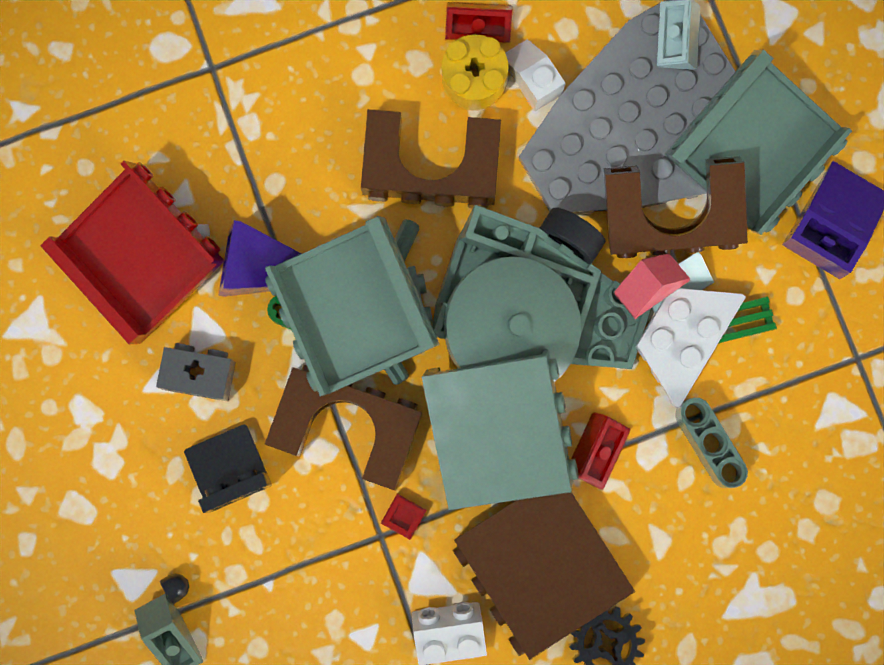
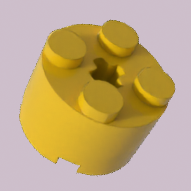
M467 35L448 45L441 65L442 86L448 98L458 104L459 107L471 111L483 110L492 106L503 94L507 84L509 67L507 56L499 42L494 38L483 35ZM476 69L479 76L473 77L470 70Z

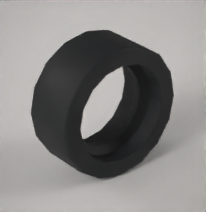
M559 207L552 208L539 229L548 234V237L572 250L573 254L587 264L593 263L606 242L604 236L589 222Z

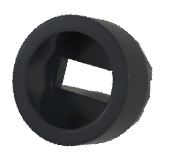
M174 573L160 580L164 592L173 604L188 594L189 582L183 575Z

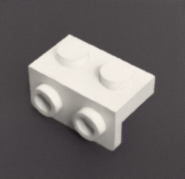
M461 602L453 606L439 608L427 607L412 612L418 665L487 656L479 602Z

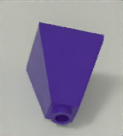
M234 220L228 232L225 261L223 263L218 296L226 297L269 292L265 280L268 277L265 268L277 266L301 255V253L241 221Z

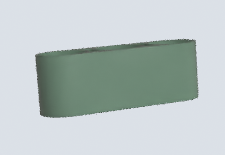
M691 398L684 401L680 408L676 409L675 417L677 423L712 481L721 488L741 486L748 477L746 464L710 405L701 398ZM689 405H694L700 410L701 418L699 422L692 423L686 418L685 410ZM707 434H712L718 439L719 447L714 453L708 452L703 445V440ZM727 463L733 465L736 469V478L731 483L725 481L721 474L723 466Z

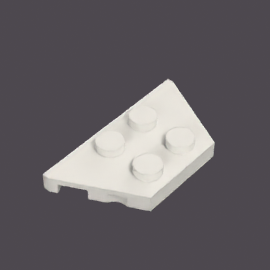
M679 288L663 299L635 345L643 360L651 368V373L657 382H660L670 398V403L675 408H680L746 298L743 294Z

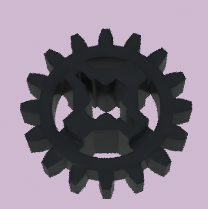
M615 606L611 613H608V610L580 627L579 630L571 633L577 638V642L569 644L570 649L578 650V654L572 658L574 663L583 661L584 665H596L590 660L601 657L607 659L610 665H636L633 662L634 658L644 657V654L637 649V645L645 643L644 638L636 637V633L642 629L639 624H629L633 617L630 613L625 614L621 618L619 607ZM603 620L618 622L623 627L615 630L606 628ZM591 627L593 631L591 642L584 647L585 635ZM600 630L610 639H615L611 643V651L614 657L604 648L599 649L598 646L603 643ZM629 642V650L623 659L621 656L623 645Z

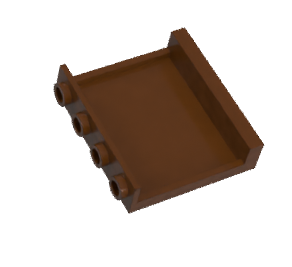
M572 492L516 500L454 540L457 547L452 549L463 567L468 564L471 566L476 574L471 579L472 583L481 597L488 593L494 603V606L489 610L500 627L505 623L508 625L513 633V636L508 638L518 656L520 657L525 653L529 660L636 592Z

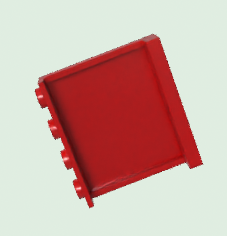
M123 161L121 166L125 170L59 237L49 236L40 246L120 336L131 345L141 344L225 260L219 255L220 247L210 237H203L196 229L198 223L185 211L181 213L173 204L176 201L173 195L164 187L158 188L151 180L153 174L145 165L140 162L136 164Z

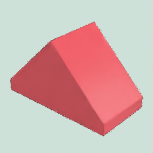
M668 253L642 259L614 291V294L633 318L636 319L688 283L690 278Z

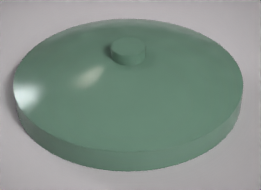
M504 257L491 260L476 267L457 284L446 306L444 316L445 342L457 368L541 355L543 350L549 349L550 359L556 358L560 378L573 361L580 342V312L572 291L565 281L551 268L528 258Z

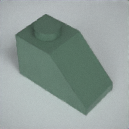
M166 594L134 610L141 640L161 665H199L203 663V658L180 612Z

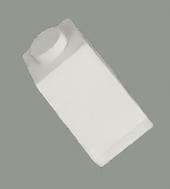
M528 39L505 53L508 59V72L534 111L539 110L563 93L566 83L549 57Z

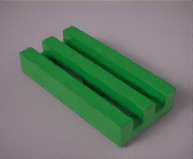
M768 296L743 302L737 312L761 306L762 312L734 318L728 327L764 319L766 325L725 334L718 344L776 330L777 327L776 323L773 322V312L769 307L770 301Z

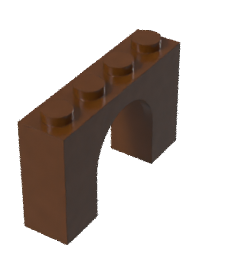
M367 109L361 177L362 195H366L369 200L385 202L388 201V197L401 198V202L407 204H420L421 200L434 201L435 205L452 207L454 202L468 203V207L472 209L474 205L486 209L488 205H494L501 119L468 117L465 154L460 166L447 177L438 180H426L410 173L404 167L399 157L402 126L401 112Z
M740 156L705 159L707 184L705 206L694 221L678 228L661 227L650 221L642 210L640 171L637 165L603 168L610 254H617L618 258H633L639 252H650L651 255L659 256L670 254L671 250L684 249L685 252L696 253L705 250V247L718 246L722 250H732L738 248L739 244L748 243L744 161Z
M303 364L301 370L292 367L264 445L300 457L313 421L322 410L337 403L354 404L369 414L375 427V442L362 479L396 491L422 417V412L416 410L418 404L399 398L398 402L395 403L384 399L385 392L371 387H367L365 392L352 388L354 383L330 394L320 396L318 391L315 392L308 382L307 372H309L307 365Z

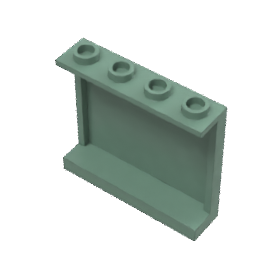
M764 49L754 50L665 153L669 159L705 191H707L705 159L740 156L745 163L747 228L759 235L771 231L778 224L780 213L800 199L802 195L801 189L808 181H814L821 175L825 169L823 164L831 155L838 154L848 142L846 138L852 132L850 128L841 127L775 67L771 63L774 58Z
M377 216L366 221V225L277 266L265 268L268 277L265 278L267 287L273 296L277 295L282 306L279 309L280 317L287 328L291 327L296 339L293 341L295 352L301 360H305L309 372H307L308 382L315 392L318 391L320 396L330 394L440 345L385 217Z
M549 349L543 350L541 355L441 371L440 367L427 369L422 375L449 510L572 492L573 480H578V469L576 460H569L567 447L572 446L569 425L563 426L561 413H566L563 392L557 393L554 380L559 379V368L556 358L550 359Z

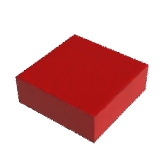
M397 493L380 524L411 540L427 510Z

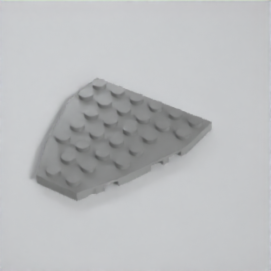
M659 3L630 19L559 96L519 155V161L549 212L552 208L557 207L570 212H579L580 214L606 211L603 168L638 166L640 171L642 208L665 204L668 201L683 198H696L698 195L707 194V191L665 155L668 149L735 73L734 68L701 14L697 69L661 68L657 66Z

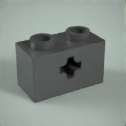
M175 343L174 349L164 347L156 388L228 402L236 362L227 358V352L208 349L207 355L194 352V346ZM199 363V366L205 369L204 375H197L195 380V376L190 374V369L197 368Z

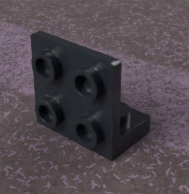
M245 424L184 450L202 495V499H199L198 502L203 513L214 512L273 486L251 432Z

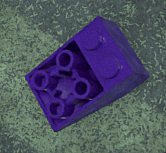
M832 161L782 245L836 278L842 279L852 272L871 239L884 210V190Z

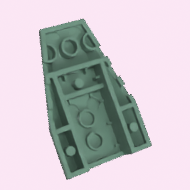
M474 205L455 243L435 304L432 327L436 336L445 340V310L457 284L476 267L491 260L504 257H522L542 263L556 272L572 291L580 312L581 335L577 352L571 364L632 369L638 352L635 345L644 332L651 309L634 319L614 294V291L620 286L619 282L613 281L602 274L601 270L594 265L584 262L573 254L572 250L563 244H558L541 229Z

